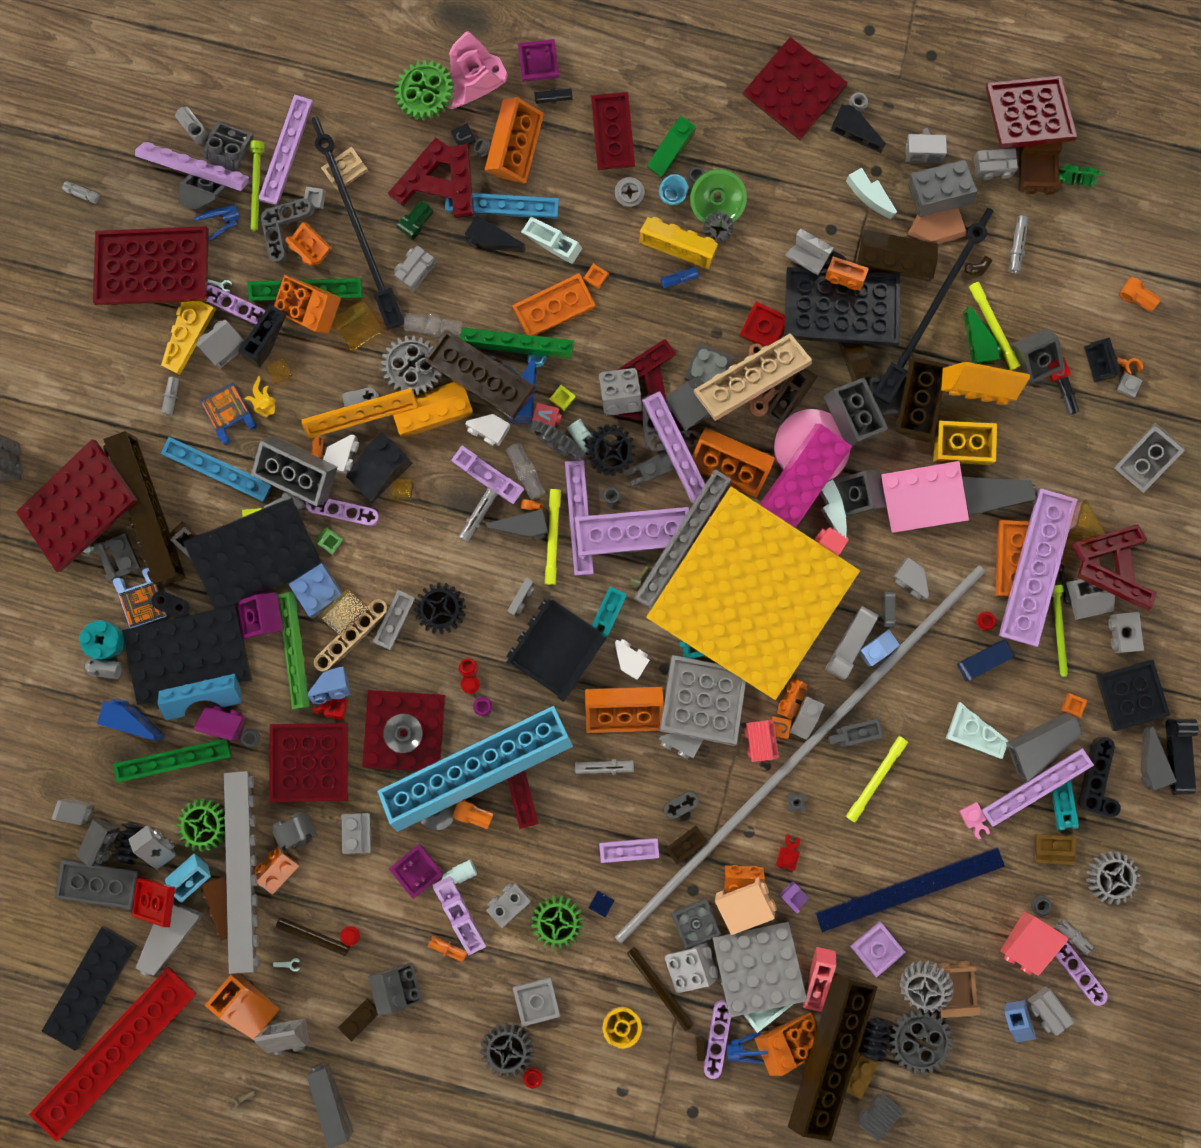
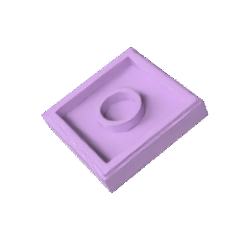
M880 921L850 946L876 978L906 953Z

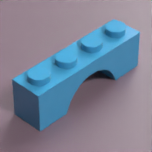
M235 674L159 691L158 706L165 720L185 716L187 707L197 701H212L223 708L240 704L242 700V689Z

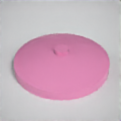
M806 409L792 414L782 423L774 440L775 459L782 471L815 424L824 425L842 438L832 414L818 409ZM850 450L828 481L834 479L844 469L850 456Z

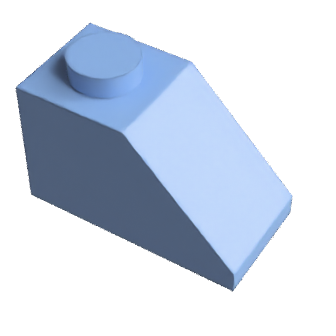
M888 629L863 646L859 651V655L866 665L870 667L889 655L900 644Z

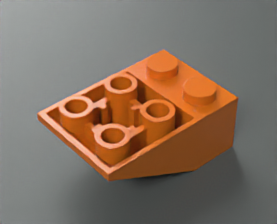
M284 275L274 307L287 314L286 318L315 332L329 333L341 297Z
M240 973L231 974L205 1004L219 1019L253 1040L280 1010L278 1006Z
M811 1012L774 1027L754 1038L758 1049L768 1052L761 1056L770 1076H783L808 1061L818 1028Z

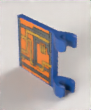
M234 383L200 400L219 440L224 445L230 443L225 429L244 419L247 427L251 430L257 428Z

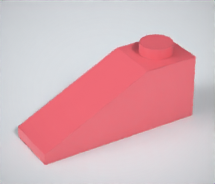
M816 947L805 992L807 1001L803 1002V1008L822 1012L836 968V951Z

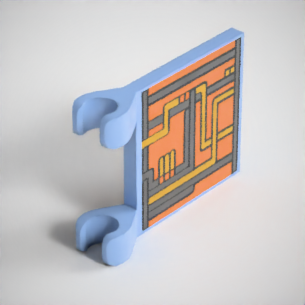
M149 568L142 570L147 583L126 589L123 578L113 580L129 628L167 617L165 612L156 609L152 605V596L159 590L157 584L151 582L147 572ZM161 597L158 598L159 604H163Z

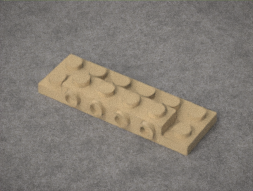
M788 334L773 344L763 347L756 354L747 356L744 361L737 365H732L725 372L715 375L711 380L695 388L694 394L716 421L810 366L812 359L795 338Z

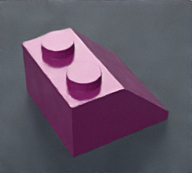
M277 593L257 594L242 599L237 603L243 639L283 631V620L280 614V602Z
M212 705V707H205L194 730L228 740H240L247 717L241 716L242 712L231 710L229 713L223 711L224 707Z

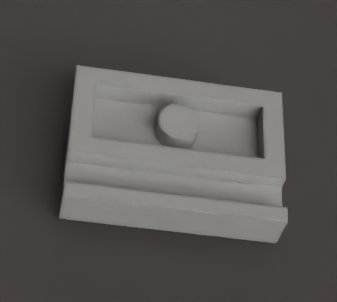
M525 579L507 610L508 613L516 616L517 613H522L526 606L523 602L526 597L530 598L535 590L532 580Z
M371 813L342 814V854L371 853Z

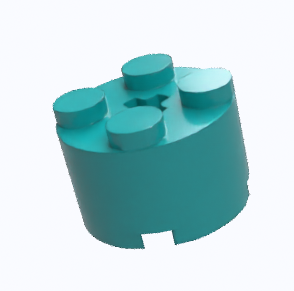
M101 620L91 622L79 635L80 646L83 652L93 659L110 660L120 655L124 649L122 629L112 622Z

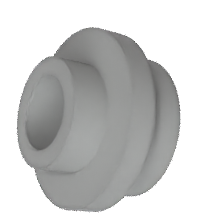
M855 93L850 97L849 105L861 112L866 109L868 99L863 93ZM855 101H860L861 105H857Z

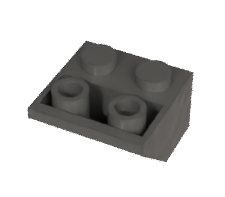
M100 818L93 819L76 856L90 867L107 862L111 855L110 848L119 838L120 834L118 831L120 827Z
M413 963L389 968L368 976L378 1015L392 1014L422 1001Z

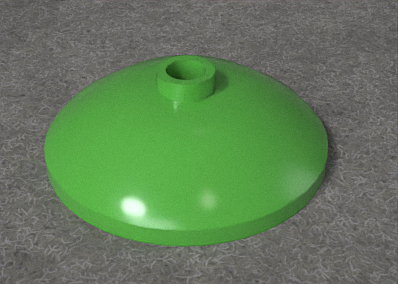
M714 169L702 174L695 181L690 194L692 210L695 216L703 223L709 215L716 212L727 214L734 222L743 213L747 202L746 189L741 179L733 172L724 169ZM718 192L721 196L716 199L714 194ZM721 220L720 223H718V225L714 227H722Z

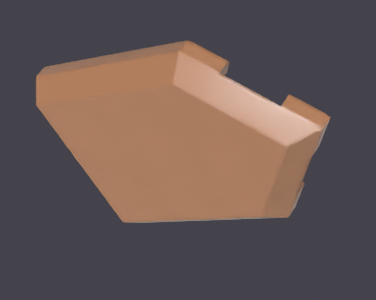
M954 208L919 217L917 214L907 235L911 238L939 245L965 237L966 229L959 208Z

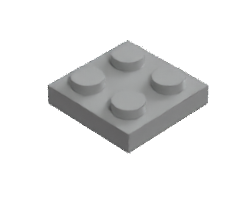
M551 977L513 986L522 1027L561 1016Z

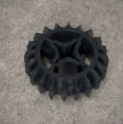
M606 424L604 428L601 426L597 427L598 432L592 431L593 437L587 438L591 443L585 444V447L589 448V452H585V455H590L587 462H593L591 468H597V473L601 474L603 472L604 476L609 474L616 476V473L622 474L623 469L629 468L627 463L633 462L630 456H635L636 454L631 452V449H634L636 446L630 445L633 438H627L629 432H623V427L617 429L615 424L611 427L609 424ZM611 434L617 437V439L609 442L603 437ZM598 445H599L600 448H601V452H600L599 455H598ZM611 458L612 460H615L617 463L612 466H608L604 464L603 461Z
M437 583V589H435L430 584L431 591L424 588L423 592L426 595L418 594L422 601H415V604L420 605V608H415L414 612L421 613L416 616V619L423 618L419 625L423 626L427 623L425 630L429 631L433 627V634H436L437 629H439V633L443 635L444 628H446L448 633H451V625L454 629H457L458 627L455 622L457 621L461 624L463 622L459 619V615L466 616L464 612H460L461 609H466V605H460L465 599L457 598L461 595V592L458 591L454 594V586L448 590L449 586L445 583L442 589L441 583ZM438 593L446 594L440 601L435 602L430 599L431 596ZM451 597L456 606L455 614L448 609ZM426 603L433 609L430 620L425 613ZM434 603L440 606L441 604H444L443 608L445 609V611L448 612V614H446L445 612H440V614H438V609L432 604ZM441 616L451 618L447 623L434 624Z

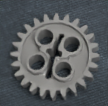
M405 336V341L403 342L397 338V345L391 342L392 349L386 347L387 354L382 355V359L385 361H381V366L385 367L381 369V373L386 374L384 381L390 380L388 387L394 385V392L399 389L402 391L412 388L417 397L419 396V391L426 394V388L433 390L432 383L438 384L436 378H441V373L432 366L428 370L420 368L421 365L427 364L424 359L433 348V346L429 347L430 341L422 343V337L416 341L415 336L412 337V340ZM416 351L418 354L416 356H410L408 355V352ZM396 362L403 364L401 368H396L393 365ZM408 376H413L416 378V380L413 382H408L406 378Z

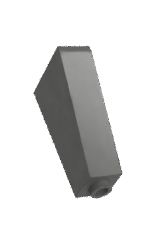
M962 477L968 516L1031 502L1037 496V489L1035 485H1032L1031 480Z
M1064 713L1006 742L1019 777L1027 782L1030 781L1082 735L1079 728L1081 724L1077 717Z
M322 1063L311 1067L307 1079L328 1148H333L348 1142L354 1130L329 1064L324 1066Z

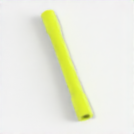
M976 282L970 285L969 289L1000 346L1010 371L1020 367L1021 365L1011 349L980 283Z
M550 489L545 585H556L558 522L561 504L560 489Z
M898 736L888 755L845 817L856 823L883 778L909 743L908 741Z

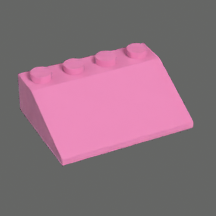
M959 461L881 474L892 533L969 520Z

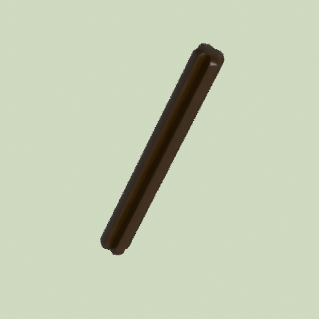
M635 947L627 952L629 958L685 1031L689 1030L693 1026L692 1021Z

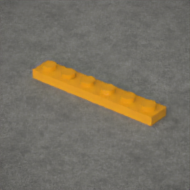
M412 388L302 419V425L309 439L418 407V403Z

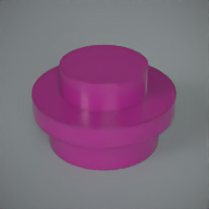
M486 697L476 699L473 704L474 712L479 716H487L493 708L492 702Z

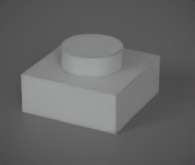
M306 187L304 198L312 202L315 209H323L326 191L320 188Z
M1125 372L1115 391L1133 399L1143 380Z

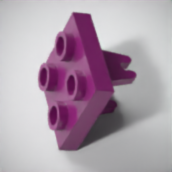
M555 39L518 43L522 82L559 78Z
M420 843L389 868L412 899L417 897L444 874Z

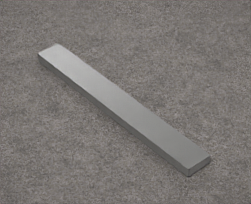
M716 469L713 471L634 597L635 600L649 609L652 608L729 485L730 478Z

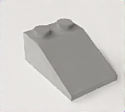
M1155 422L1117 463L1114 469L1144 493L1185 451V447Z
M306 1018L267 1025L254 1037V1040L266 1053L273 1052L274 1055L285 1053V1050L292 1048L293 1051L303 1050L310 1042Z

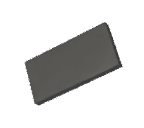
M62 859L55 899L132 910L136 881L140 870L102 864L90 867L81 861Z

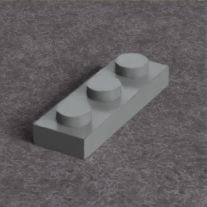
M397 590L373 640L374 643L389 650L392 649L416 598Z

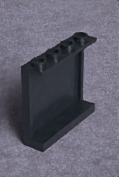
M549 598L547 601L544 599L538 607L540 612L537 617L533 615L527 625L530 627L527 632L523 631L518 637L517 641L519 644L517 647H512L506 657L509 659L506 663L512 664L555 693L558 696L557 698L564 702L608 636L554 599Z

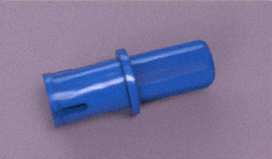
M693 266L683 271L677 270V273L662 277L661 284L663 288L677 284L683 285V282L699 278L697 268Z

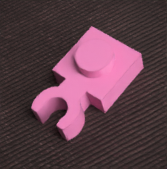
M977 802L959 810L967 828L974 827L973 834L977 839H981L979 835V830L981 829L987 835L990 834L988 827L982 824L986 818Z

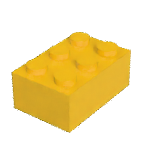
M954 421L937 422L934 436L933 462L951 463L959 461L960 464L991 465L995 463L997 424Z

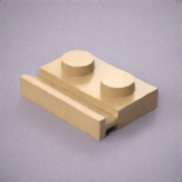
M352 147L334 158L345 186L368 171ZM327 163L321 169L338 192L337 184Z

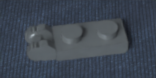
M664 452L639 463L638 466L626 470L625 474L630 476L635 472H641L642 477L633 479L630 482L632 487L644 481L648 482L675 470L668 453Z

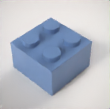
M322 563L289 584L308 616L312 618L346 598L326 565Z

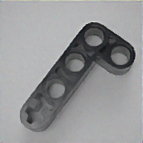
M1192 718L1168 719L1165 724L1168 762L1177 781L1170 784L1171 792L1173 795L1195 794L1196 781L1192 736L1198 735V722Z
M1097 737L1092 741L1088 757L1094 766L1085 770L1078 804L1085 811L1115 817L1121 811L1119 802L1104 797L1115 749L1114 741L1108 737ZM1101 743L1106 745L1105 749L1100 747ZM1097 760L1102 762V767L1099 770L1095 766ZM1093 779H1096L1098 785L1093 789L1091 782ZM1091 797L1093 799V805L1089 808L1087 806V800ZM1110 802L1112 810L1107 812L1106 805Z

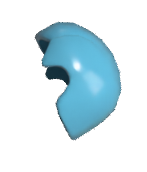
M671 174L662 181L659 188V196L664 203L670 206L678 205L686 198L689 186L685 178L680 175Z

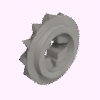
M624 178L615 187V197L617 202L622 204L623 207L632 208L635 205H639L644 198V187L636 178ZM628 186L631 192H635L632 194L631 199H629L628 194H624L627 192Z

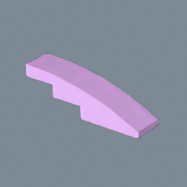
M451 876L433 884V889L440 899L442 907L451 921L452 928L467 954L471 955L485 948L486 944Z

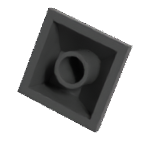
M189 174L180 183L179 204L190 209H198L216 199L227 186Z

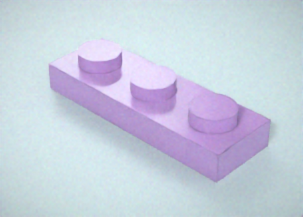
M658 838L599 843L601 863L659 858Z

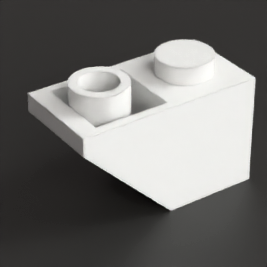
M494 414L468 420L465 423L469 433L476 437L479 434L484 437L483 441L491 446H494V444L500 446L510 429L508 422Z
M350 435L328 446L323 460L337 466L336 472L347 475L348 470L350 471L353 466V453H356L359 447L358 438L355 435Z
M623 639L621 641L616 640L615 647L621 671L638 680L649 662V659H647L648 654L640 649L637 652L630 648L631 644Z

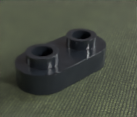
M158 591L152 596L151 602L156 609L175 617H184L190 611V605L186 600L165 591ZM159 597H164L165 602L163 604L158 603ZM178 604L183 606V610L180 612L176 610Z

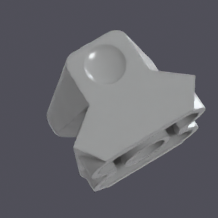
M800 228L796 235V245L785 254V257L810 272L819 275L834 247Z

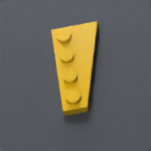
M202 301L181 302V306L178 307L176 313V323L172 326L171 340L167 344L161 364L163 367L178 375L181 374L196 347L198 339L203 335L216 311L214 307Z

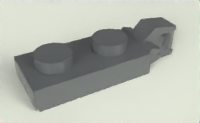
M879 718L840 727V729H836L837 734L827 736L829 744L839 742L840 746H850L884 737Z

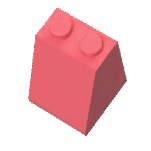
M1023 912L1000 952L1005 954L1004 959L1013 965L1015 962L1022 965L1020 969L1030 976L1032 973L1039 976L1069 938L1035 916Z

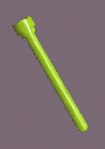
M257 140L250 141V151L253 154L251 230L254 232L258 230L261 155L265 151V143Z
M1054 585L1051 597L1053 598L1060 675L1067 677L1068 667L1060 598L1064 588L1063 585Z

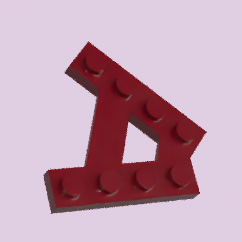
M435 137L392 187L388 195L401 206H404L416 191L453 199V215L455 218L474 216L468 144L449 147ZM440 163L450 165L451 181L430 175Z
M665 338L617 370L635 368L638 380L643 376L645 378L647 394L653 395L660 391L665 399L666 394L660 365L676 356V353ZM669 409L678 429L683 430L682 425ZM642 411L613 415L643 422Z
M1137 524L1076 542L1073 548L1082 562L1077 578L1149 611L1153 607L1157 592L1136 583L1130 548L1142 545L1147 541L1140 526ZM1113 553L1116 573L1101 567L1099 557Z

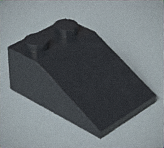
M381 432L368 444L346 477L372 503L413 463Z

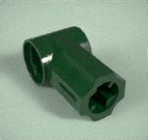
M420 200L409 215L401 218L397 224V229L411 240L415 239L420 233L422 225L433 214V209L427 203Z

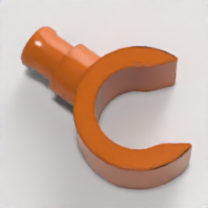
M1119 357L1116 359L1117 363L1123 367L1124 373L1126 372L1131 375L1130 363H1134L1139 372L1143 370V363L1137 358H1132L1128 361Z
M522 499L520 509L537 511L543 509L544 506L536 501Z

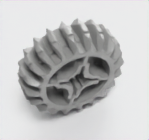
M1108 851L1107 855L1101 853L1100 859L1097 857L1093 858L1096 864L1090 863L1089 867L1092 868V871H1086V874L1091 875V878H1087L1086 881L1092 883L1088 888L1089 890H1094L1093 896H1099L1100 901L1104 902L1106 900V903L1110 905L1113 902L1119 905L1120 900L1126 903V896L1132 899L1133 895L1131 892H1138L1134 888L1135 885L1141 884L1139 881H1136V878H1139L1141 875L1135 873L1139 868L1138 866H1132L1134 860L1128 859L1126 854L1121 855L1117 851L1114 854ZM1117 862L1110 870L1103 869L1109 863ZM1123 868H1124L1125 871H1126V875H1127V879H1126V880H1124V878H1123V872H1124ZM1107 874L1114 875L1120 882L1113 881ZM1100 875L1104 878L1103 888L1100 883ZM1117 886L1123 887L1120 891L1110 894L1111 890H1114Z
M920 960L917 964L913 962L910 967L907 966L904 973L901 975L899 987H901V994H904V1000H910V1006L915 1005L917 1010L922 1008L924 1013L928 1009L934 1013L936 1009L941 1011L943 1007L946 1008L952 1000L954 992L953 980L949 979V973H943L944 967L939 969L937 968V963L930 965L928 960L924 964Z

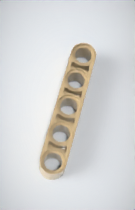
M380 599L372 601L314 659L315 668L319 671L333 669L385 617L389 605ZM382 603L384 610L382 613L377 614L375 607L377 604ZM364 617H369L370 624L367 627H363L361 624ZM354 630L356 632V638L353 641H350L348 639V633ZM337 644L342 646L340 654H335L334 647ZM324 657L329 662L326 668L320 666V661Z

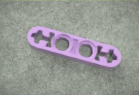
M207 285V292L210 293L212 291L218 297V300L212 296L209 298L207 296V301L205 302L255 326L258 323V319L252 316L253 312L258 316L265 312L264 309L215 286ZM231 298V305L224 307L222 305L223 299ZM243 305L249 308L245 315L239 314V308Z
M328 499L324 506V512H322L323 508L315 507V510H313V507L310 506L311 503L306 501L307 510L313 514L366 526H374L379 522L380 516L372 508ZM331 504L338 505L339 509L336 514L329 513L328 508ZM355 508L357 510L356 517L348 518V509ZM361 510H364L362 513L365 515H370V512H373L375 520L372 519L368 522L367 518L361 517Z
M1066 942L1063 950L1068 955L1064 956L1063 953L1058 952L1055 956L1091 1003L1097 1006L1105 1004L1108 998L1106 991L1069 943ZM1076 959L1077 967L1072 970L1069 969L1068 961ZM1081 976H1089L1090 981L1087 985L1080 983ZM1093 988L1096 992L1101 993L1099 995L1100 999H1093L1095 994L1089 989Z
M725 1000L717 1001L713 1008L704 1061V1072L710 1079L718 1078L723 1067L731 1018H729L728 1011H725L723 1019H727V1021L721 1020L720 1011L717 1009L721 1008L722 1005H725L727 1009ZM717 1024H722L725 1027V1031L721 1035L714 1032V1027ZM713 1044L721 1046L722 1050L719 1054H713L710 1051ZM709 1057L720 1059V1061L715 1060V1067L718 1070H715L713 1074L707 1069L712 1066V1059H709Z

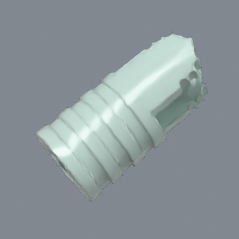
M579 419L566 429L585 453L589 452V449L585 447L583 440L586 439L590 444L591 442L587 438L593 436L582 420Z
M469 859L443 874L442 880L451 876L454 884H460L476 876L477 871L473 862Z

